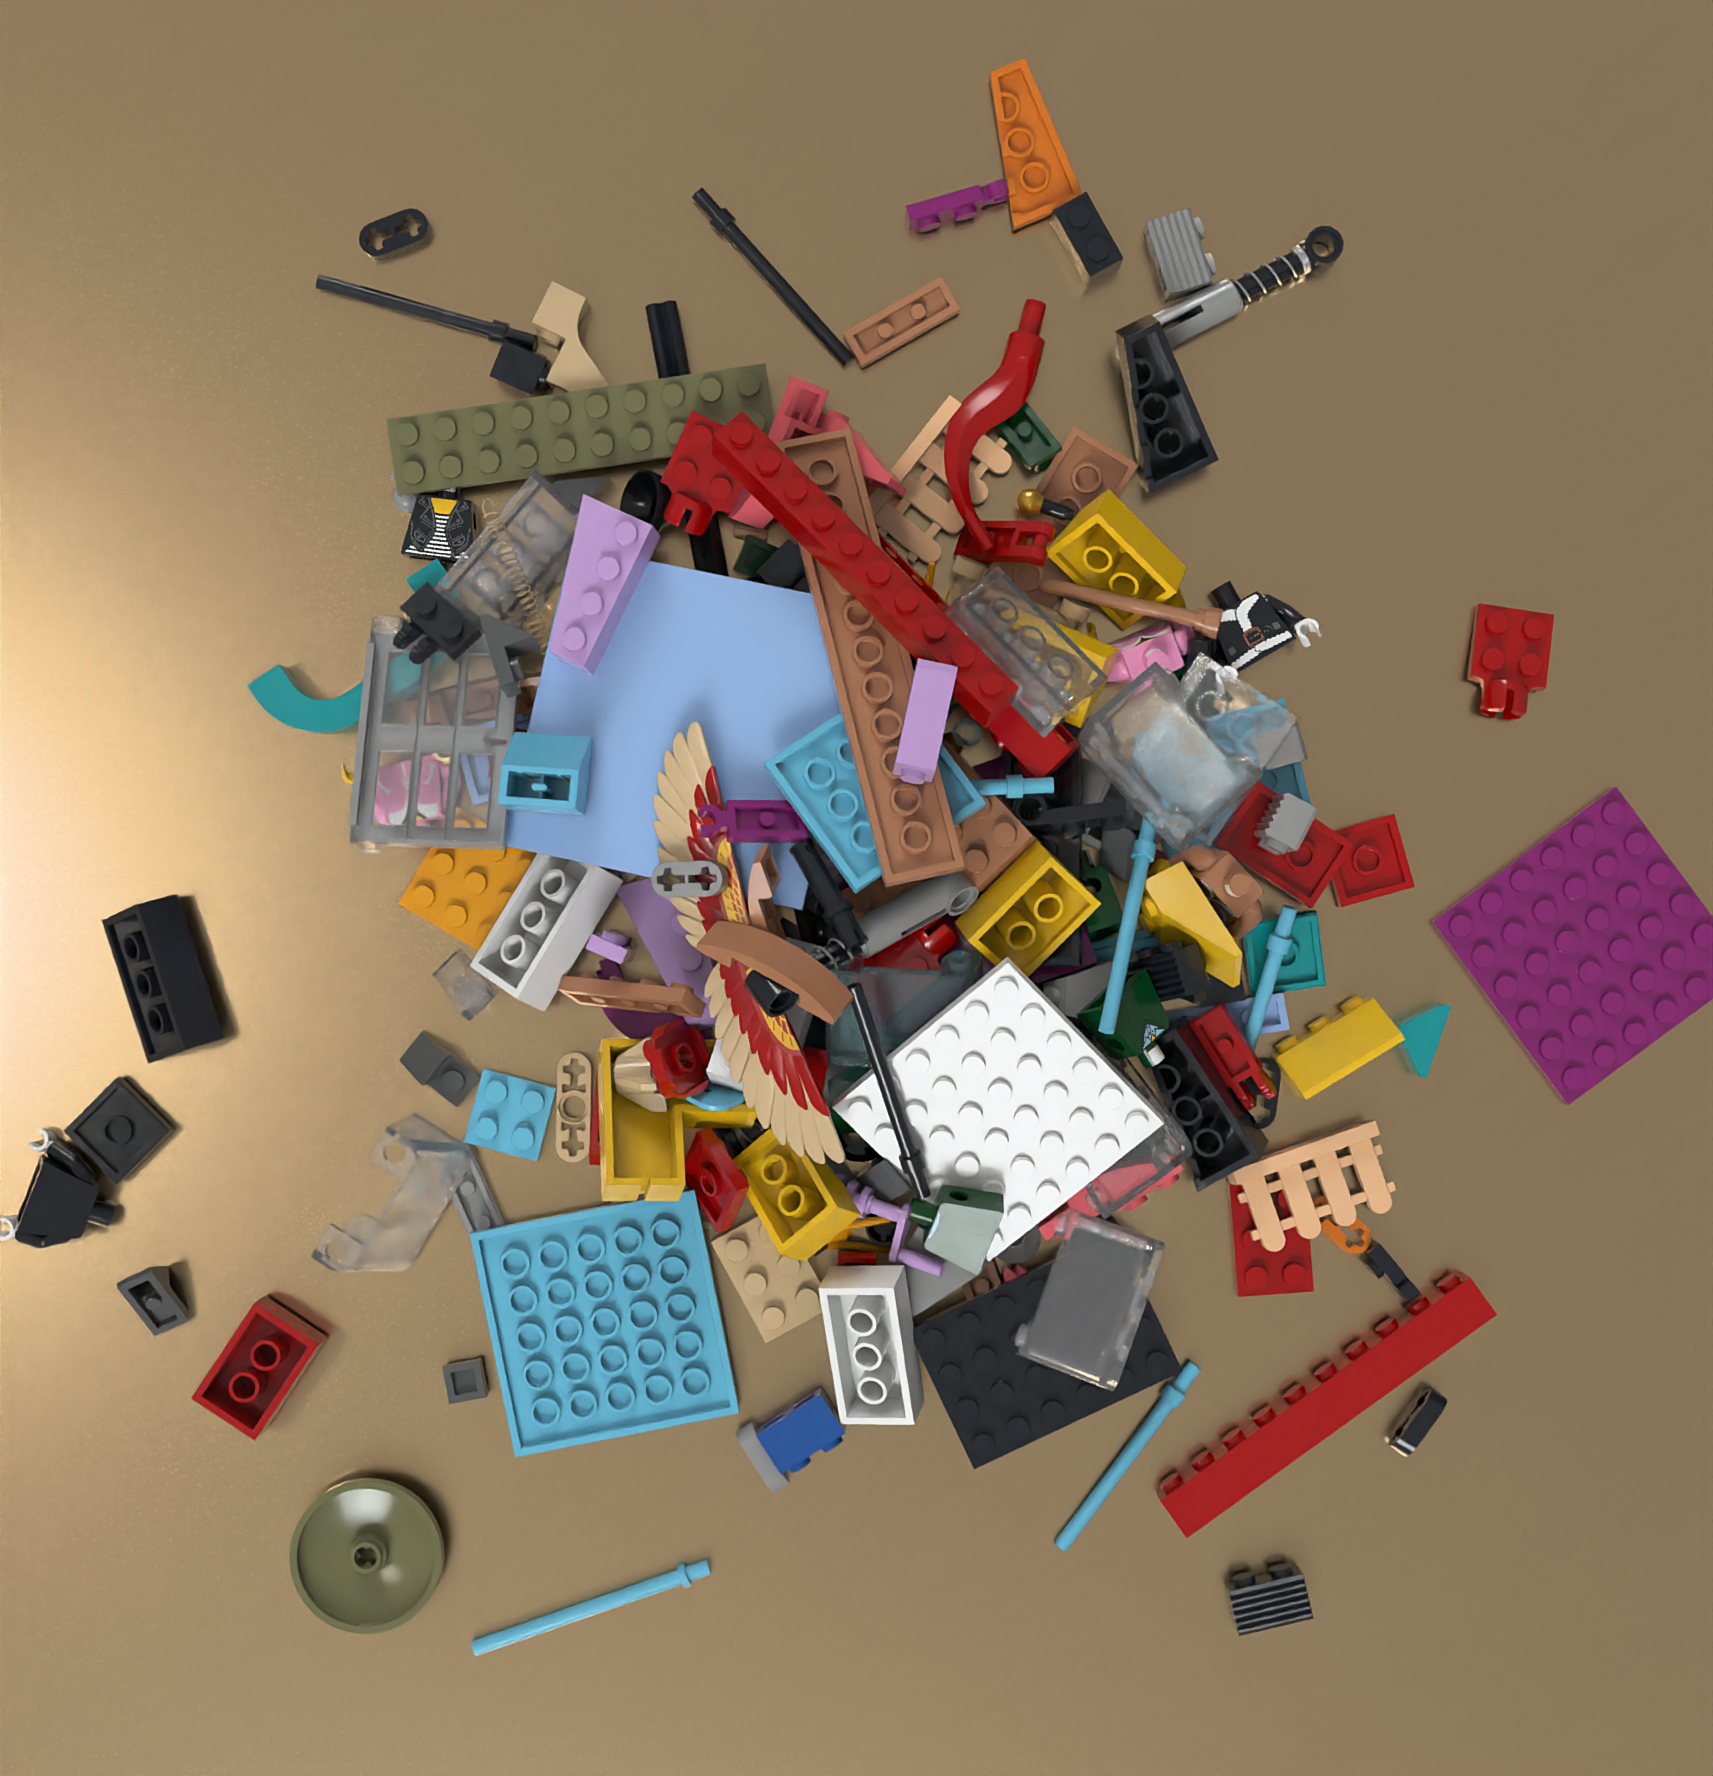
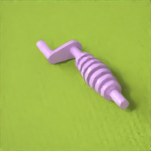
M840 1172L836 1174L860 1211L861 1215L858 1218L864 1219L867 1214L872 1213L897 1222L889 1261L899 1262L941 1277L945 1262L903 1248L912 1222L906 1220L910 1202H906L901 1208L876 1199L874 1189L865 1186L860 1193V1182L852 1179L847 1185V1176Z

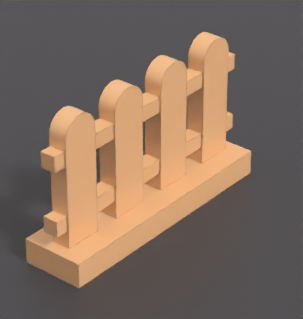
M951 395L948 396L891 469L893 474L907 489L903 499L895 509L888 504L895 493L877 487L869 497L875 524L879 527L878 532L884 538L887 534L909 550L910 553L906 558L913 564L918 558L927 564L931 561L937 562L941 556V547L933 538L941 528L949 534H957L963 529L965 524L952 499L948 503L926 486L934 474L947 484L944 446L941 449L935 443L943 433L946 435L951 417L962 405ZM984 434L973 448L972 456L980 464L972 473L969 471V489L972 504H981L988 496V487L980 480L988 469L995 474L1001 475L1008 472L1011 467V456L1004 450L1007 442L1001 437L995 443ZM920 463L926 469L919 478H916L911 473ZM910 505H913L933 521L926 532L903 516Z
M1363 1120L1269 1153L1229 1174L1227 1177L1230 1184H1241L1243 1192L1236 1194L1240 1204L1247 1202L1256 1229L1249 1231L1252 1240L1260 1239L1262 1246L1266 1250L1277 1252L1284 1247L1286 1239L1283 1231L1289 1228L1296 1227L1297 1233L1301 1237L1313 1239L1321 1231L1320 1217L1331 1214L1336 1224L1350 1226L1357 1217L1354 1205L1365 1201L1368 1208L1374 1213L1383 1214L1388 1212L1392 1206L1390 1193L1396 1191L1393 1181L1385 1182L1377 1159V1155L1383 1154L1381 1145L1373 1146L1370 1139L1380 1135L1376 1121ZM1347 1147L1349 1154L1337 1158L1335 1151ZM1312 1159L1314 1167L1302 1171L1299 1163ZM1353 1164L1362 1191L1350 1195L1341 1168ZM1276 1172L1278 1180L1266 1183L1264 1176ZM1318 1177L1327 1204L1315 1208L1306 1181ZM1283 1190L1291 1217L1279 1221L1270 1193Z

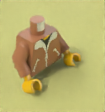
M1195 844L1170 857L1169 861L1157 859L1148 871L1146 878L1183 861L1219 918L1228 925L1226 929L1236 944H1238V939H1242L1262 920L1263 908L1258 898L1264 893V890L1228 851L1208 847L1203 844Z

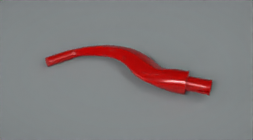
M1027 299L1025 301L1018 330L1011 332L1008 336L1000 367L994 375L961 402L962 405L949 421L945 437L944 465L948 488L958 513L982 554L992 551L996 546L972 505L969 489L970 459L973 448L980 437L991 428L1014 415L1024 405L1035 383L1045 347V341L1039 336L1046 310V304L1035 299Z

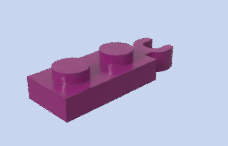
M1005 179L996 180L981 187L975 185L907 205L905 216L909 230L919 228L921 232L929 231L941 225L940 221L955 217L956 221L966 220L977 215V210L982 209L984 205L1008 200L1007 195L1009 192Z
M727 800L725 811H721L714 805L705 804L700 806L697 812L698 817H709L714 822L713 825H702L700 827L699 836L703 838H712L719 832H726L727 843H798L800 841L805 843L804 840L808 838L807 826L788 800Z

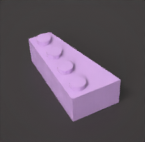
M583 494L549 651L559 660L591 675L594 674L661 537L653 525Z
M651 878L620 886L617 893L666 985L670 987L671 983L674 982L685 984L693 988V994L706 1003L702 1018L683 1016L688 1026H694L698 1030L714 1027L717 1016L715 1018L710 1017L709 1002L711 996L705 997V984L710 972L715 967L714 959L696 950L685 938V935L690 933L681 926L677 919V915L685 914L672 904L670 898L656 893L652 887Z

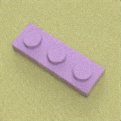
M613 929L604 930L603 933L591 934L586 949L619 964L631 962L637 950L636 947L629 945L632 940L631 937Z

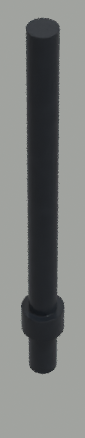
M700 188L692 196V199L711 219L709 224L719 235L724 233L843 367L847 366L855 358L854 355L735 224L736 218L726 207L722 209L704 188Z
M319 274L316 281V289L486 336L489 342L502 345L504 338L532 350L535 349L538 335L510 328V323L496 319L493 322L485 321L323 274Z
M856 982L847 986L848 990L854 995L851 1005L901 1152L899 1161L903 1173L908 1174L915 1197L918 1200H922L931 1195L923 1171L926 1165L921 1150L915 1147L862 984Z

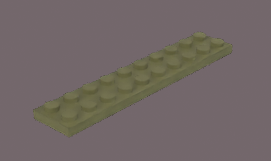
M766 364L386 419L397 494L403 497L669 458L673 454L692 410L723 425L743 411L768 436L774 418Z

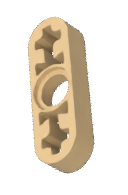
M578 1051L570 1052L563 1056L557 1066L556 1150L563 1160L573 1163L583 1160L589 1154L593 1108V1064L586 1054ZM573 1058L578 1059L579 1065L585 1066V1072L578 1075V1086L585 1084L586 1092L579 1089L564 1091V1084L572 1085V1073L566 1072L565 1066L572 1064ZM578 1096L584 1101L585 1111L582 1116L573 1118L566 1114L564 1103L568 1097ZM563 1122L572 1125L585 1122V1129H577V1140L584 1142V1148L578 1149L576 1155L571 1154L570 1148L564 1147V1142L571 1138V1128L563 1129Z

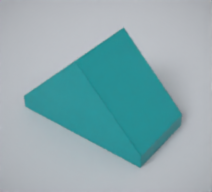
M1436 1002L1394 1022L1405 1038L1404 1041L1397 1045L1411 1074L1427 1078L1451 1006Z

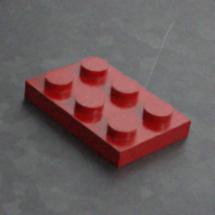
M1256 781L1214 846L1220 850L1228 851L1237 861L1307 907L1313 908L1354 844L1314 818L1298 851L1286 852L1285 855L1280 853L1275 855L1259 847L1260 839L1255 837L1253 831L1258 830L1257 824L1262 823L1261 817H1264V811L1269 809L1267 804L1272 803L1271 797L1279 794Z
M1278 1178L1265 1179L1266 1183L1278 1180ZM1228 1182L1236 1295L1238 1297L1314 1292L1310 1239L1301 1237L1297 1233L1296 1227H1292L1283 1231L1286 1239L1285 1245L1277 1252L1266 1250L1262 1246L1260 1239L1253 1241L1249 1231L1256 1229L1248 1204L1247 1202L1240 1204L1236 1195L1243 1192L1241 1184L1234 1185ZM1283 1190L1270 1193L1279 1221L1291 1217Z

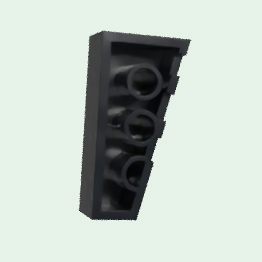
M1151 314L1115 331L1136 461L1139 464L1140 484L1149 494L1219 460L1162 326Z
M1184 1015L1170 1023L1169 1027L1155 1040L1165 1057L1160 1063L1151 1068L1160 1092L1165 1096L1169 1107V1117L1172 1125L1176 1126L1183 1145L1181 1147L1186 1162H1189L1194 1175L1193 1181L1197 1192L1260 1158L1269 1140L1250 1112L1243 1107L1232 1088L1227 1087Z

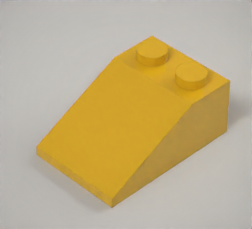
M1183 861L1146 879L1141 901L1142 913L1139 914L1140 922L1149 935L1154 933L1161 945L1180 939L1183 940L1184 946L1197 943L1203 963L1206 964V972L1232 988L1239 985L1242 952Z
M772 1127L733 1159L736 1166L745 1173L750 1185L746 1194L779 1254L805 1262L861 1215L844 1184L826 1163L819 1164L814 1162L809 1157L807 1151L805 1156L800 1157L792 1149L788 1139L785 1145L780 1144L773 1133Z

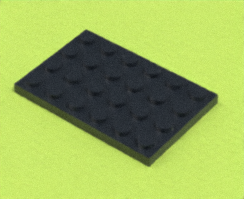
M1116 1230L913 1325L914 1344L974 1469L1182 1372V1368Z

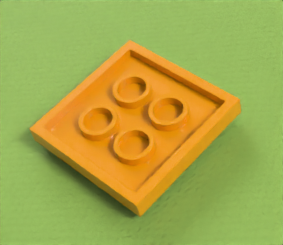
M457 806L455 828L487 829V823ZM506 846V850L430 848L398 904L479 951L537 853Z

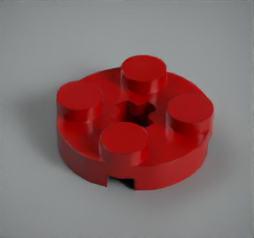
M681 1019L672 1020L657 1026L652 1033L651 1039L646 1040L643 1045V1054L646 1060L650 1062L651 1070L658 1083V1090L664 1098L676 1097L684 1099L698 1095L705 1090L709 1082V1078L704 1079L705 1068L708 1067L710 1061V1053L705 1039L694 1026L688 1028L682 1024L685 1021Z

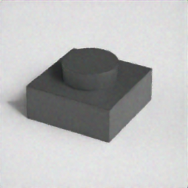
M482 1357L443 1365L442 1370L449 1404L486 1398L488 1396Z

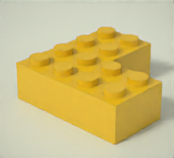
M602 1039L597 1054L601 1201H637L639 1194H644V1201H679L686 1185L683 1128H707L709 1126L711 1128H752L757 1118L755 1106L748 1108L746 1101L727 1110L709 1111L685 1099L671 1097L668 1098L669 1110L667 1112H651L625 1096L618 1094L616 1086H611V1063H616L618 1055L642 1039ZM705 1040L711 1058L716 1040Z

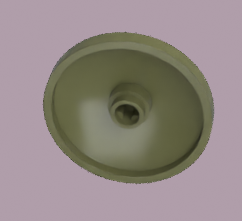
M353 1479L335 1485L325 1491L303 1513L291 1539L289 1551L290 1572L300 1598L309 1610L323 1622L349 1633H381L397 1628L415 1617L433 1595L443 1571V1538L433 1513L412 1491L397 1483L383 1479Z

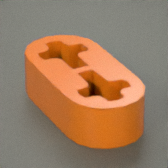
M1323 1193L1312 1197L1315 1208L1319 1203L1327 1204ZM1325 1217L1319 1220L1321 1232L1348 1254L1356 1255L1363 1253L1371 1244V1232L1358 1217H1356L1352 1225L1347 1226L1353 1231L1357 1230L1358 1227L1361 1229L1358 1233L1361 1241L1357 1245L1353 1242H1350L1348 1245L1345 1244L1348 1237L1340 1230L1341 1225L1333 1224Z

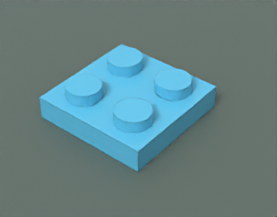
M484 1068L464 1142L537 1162L554 1105L557 1087Z

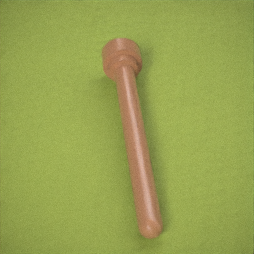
M1045 578L1040 583V588L1045 593L1195 627L1194 631L1201 632L1202 637L1211 639L1217 638L1223 609L1208 606L1207 610L1199 608L1197 612L1052 578Z

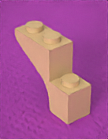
M553 281L532 321L536 330L540 331L538 334L540 339L556 347L559 346L560 342L564 343L546 378L549 386L553 388L551 394L609 386L583 348L582 326L590 308L587 298Z

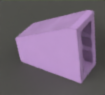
M920 658L917 660L892 773L899 775L901 780L911 784H923L924 781L932 782L955 684L957 666Z

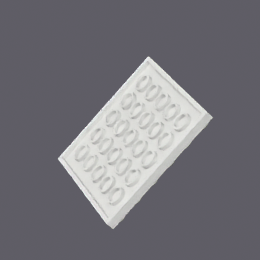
M1008 957L886 1057L915 1147L921 1150L926 1165L923 1171L931 1195L925 1198V1200L934 1204L940 1187L945 1184L1003 1195L1004 1215L985 1259L988 1262L1164 1125L1163 1116ZM872 1068L834 1099L832 1108L884 1159L886 1158L911 1185L908 1174L903 1173L899 1161L901 1152Z

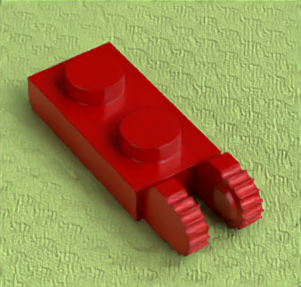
M1224 1002L1219 1003L1188 1022L1227 1087L1232 1088L1245 1109L1249 1111L1257 1107L1254 1095L1247 1084L1242 1081L1252 1076L1261 1093L1267 1099L1276 1096L1275 1086L1268 1074L1262 1069V1063Z

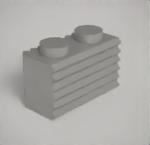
M1190 208L1146 222L1143 229L1166 301L1200 291L1212 284V276L1216 275L1215 262L1211 253H1204L1200 241L1205 239L1203 224L1199 217L1193 218Z
M1290 793L1271 797L1272 803L1267 804L1269 809L1265 810V816L1261 817L1262 823L1257 824L1258 830L1253 831L1255 837L1260 839L1258 846L1275 855H1279V853L1285 855L1286 852L1298 851L1319 809Z

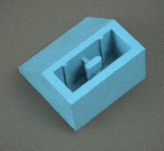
M514 732L501 765L498 804L508 810L585 816L593 738Z

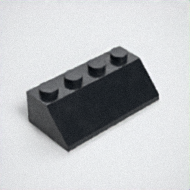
M177 894L136 904L101 920L148 1064L224 1038L221 1030V1019L215 1012L209 994V982L203 975L198 960V949L195 942L191 939L186 924V912L180 904Z

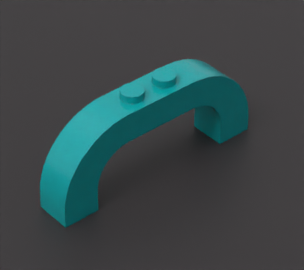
M438 558L406 579L414 593L428 582L464 615L463 601L459 588L444 563ZM403 654L390 663L384 718L394 711L392 705L405 698L407 701L419 696L422 663L419 665L414 664L409 660V654ZM433 655L431 679L438 675L450 662L451 658L448 655ZM278 664L247 685L256 700L270 715L293 728L317 734H335L346 732L359 726L363 681L339 697L329 700H317L308 696L300 688L287 667Z

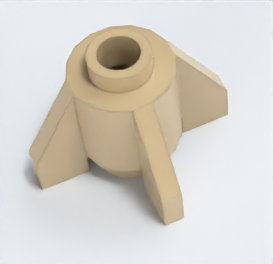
M647 1036L618 1055L616 1063H611V1086H616L618 1094L625 1096L651 1112H667L669 1110L668 1098H664L658 1091V1083L651 1070L650 1062L646 1060L643 1054L644 1042L651 1039V1036Z

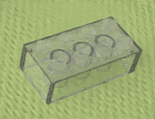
M999 566L958 596L944 612L1019 687L1011 705L1043 738L1085 704L1108 678Z

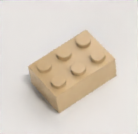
M757 1213L733 1225L731 1229L713 1236L711 1244L765 1343L822 1313L818 1288L823 1279L811 1257L804 1262L780 1255Z

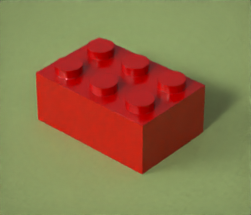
M263 1296L254 1302L191 1399L255 1441L266 1431L328 1337L267 1296Z

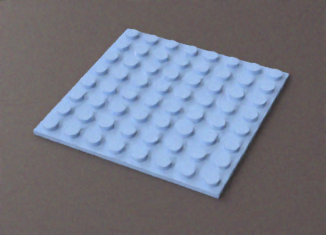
M649 561L594 674L591 675L559 660L549 651L563 589L562 584L527 733L593 738L585 816L509 810L506 846L651 878L655 867L661 864L657 849H665L653 825V821H659L654 809L653 796H661L658 788L657 773L659 771L665 773L664 754L667 750L673 753V739L677 733L683 732L687 739L688 729L693 722H699L702 726L713 766L717 770L724 809L727 800H787L764 769V762L841 713L810 593ZM807 828L808 838L813 840V844L817 849L818 842ZM733 843L747 899L748 883L753 862L761 846L769 844L781 877L772 897L774 905L803 911L809 884L793 855L789 852V849L796 843Z

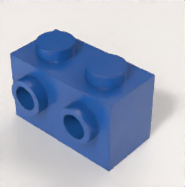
M822 1388L759 1427L756 1437L780 1474L789 1469L792 1473H796L811 1462L809 1456L822 1449L826 1453L838 1446L843 1441L841 1436L845 1434L846 1425L840 1424L839 1414Z

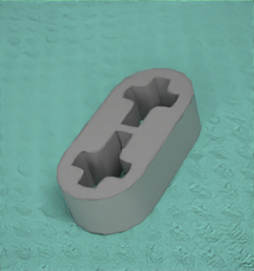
M673 861L661 863L655 867L651 883L656 893L663 897H707L723 892L728 885L729 877L724 865L718 861ZM708 867L710 874H716L717 877L716 882L710 884V889H708V884L705 882L695 883V875L706 874ZM670 868L672 875H685V883L673 884L672 890L670 884L664 883L663 880L664 876L670 874Z
M751 1422L735 1432L737 1439L765 1484L775 1493L789 1484L790 1479L786 1472L780 1474L756 1437L758 1427Z

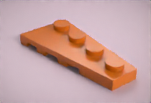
M1025 58L992 71L989 76L1006 186L1009 192L1008 199L1013 231L1052 215L1054 209L1083 194Z

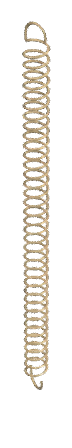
M487 498L483 501L482 509L484 512L483 518H486L488 515L498 514L499 516L496 519L487 521L486 525L492 524L498 520L502 522L499 526L491 527L488 531H494L499 527H504V530L502 532L493 534L491 538H496L502 534H507V537L505 539L497 540L496 542H494V544H500L505 540L510 541L508 545L499 547L497 551H502L507 547L513 548L512 551L501 554L500 558L506 557L511 553L515 554L514 558L505 560L502 564H508L513 560H518V563L516 565L507 567L505 571L512 570L518 566L521 567L520 571L513 572L509 574L508 577H514L519 573L524 574L522 578H518L511 581V584H515L521 580H526L525 584L516 586L513 590H519L524 586L529 587L527 591L518 593L516 597H521L529 592L532 595L530 597L521 599L519 603H524L530 599H534L533 604L525 605L521 609L526 610L532 607L533 605L537 606L536 610L529 611L525 613L524 616H530L535 612L540 613L538 617H532L528 619L527 623H531L537 620L538 618H541L542 622L530 626V629H535L540 625H545L544 629L537 630L533 632L532 635L535 636L542 633L543 631H547L548 634L546 636L536 638L537 642L544 640L546 637L550 638V636H548L550 632L549 630H546L547 625L543 623L544 618L540 617L541 611L538 610L539 606L535 604L536 599L533 598L534 593L529 591L531 586L527 585L528 579L524 578L525 573L522 572L523 567L519 565L520 560L516 558L517 553L513 552L514 546L510 545L512 541L510 539H507L509 534L505 532L506 527L502 525L504 521L502 519H499L501 514L498 512H491L486 514L484 511V503L487 500L490 501L494 507L492 500ZM549 642L540 644V647L547 646ZM547 649L541 651L540 654H546L545 651H547Z

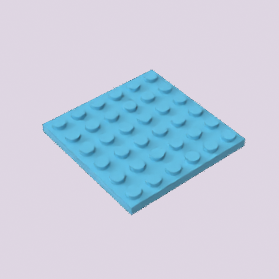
M695 1189L683 1190L679 1201H644V1198H640L637 1201L619 1202L472 1231L470 1233L515 1457L740 1413Z

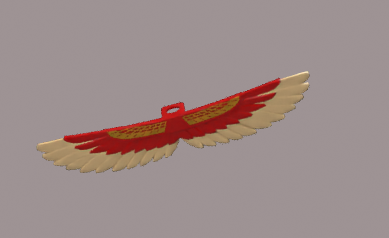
M699 722L691 723L687 739L683 732H678L673 739V753L667 750L664 754L665 773L662 771L657 773L658 788L661 796H653L654 809L659 821H653V825L659 840L665 848L657 849L660 863L712 860L724 865L728 872V885L718 895L670 898L672 904L685 914L677 915V919L681 926L690 933L686 934L685 938L695 948L697 943L717 921H730L752 926L733 843H727L726 832H719L712 838L699 836V829L702 825L710 826L714 824L713 820L709 817H698L697 812L700 806L711 804L718 807L721 811H725L717 770L713 766L705 735ZM709 867L706 874L695 875V883L705 882L708 884V889H710V884L717 880L716 874H710ZM670 868V874L664 876L665 883L670 884L672 890L673 884L685 883V875H672ZM737 960L730 968L718 962L710 972L705 984V997L711 996L709 1002L710 1017L715 1018L717 1016L715 1036L717 1040L723 1038L722 1054L726 1062L730 1060V1074L734 1083L738 1084L742 1079L743 1095L747 1107L752 1108L755 1106L757 1118L762 1127L767 1129L771 1124L773 1133L780 1144L785 1145L788 1139L792 1149L800 1157L805 1156L807 1151L809 1157L814 1162L824 1164L826 1163V1153L831 1160L838 1164L844 1162L846 1157L831 1118L832 1113L813 1075L787 1013L772 1018L767 1016L744 986L745 979L753 970L752 968Z

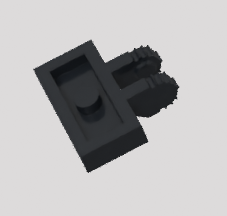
M426 582L399 607L402 614L411 622L406 623L395 634L392 644L398 649H406L424 633L427 637L422 638L409 653V660L419 665L439 648L455 661L482 634L470 620Z

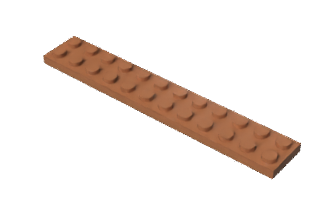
M851 428L775 442L882 550ZM798 542L885 887L963 871L965 866L938 762L932 782L924 781L923 784H911L901 780L899 775L892 774L910 686L914 675L909 652Z

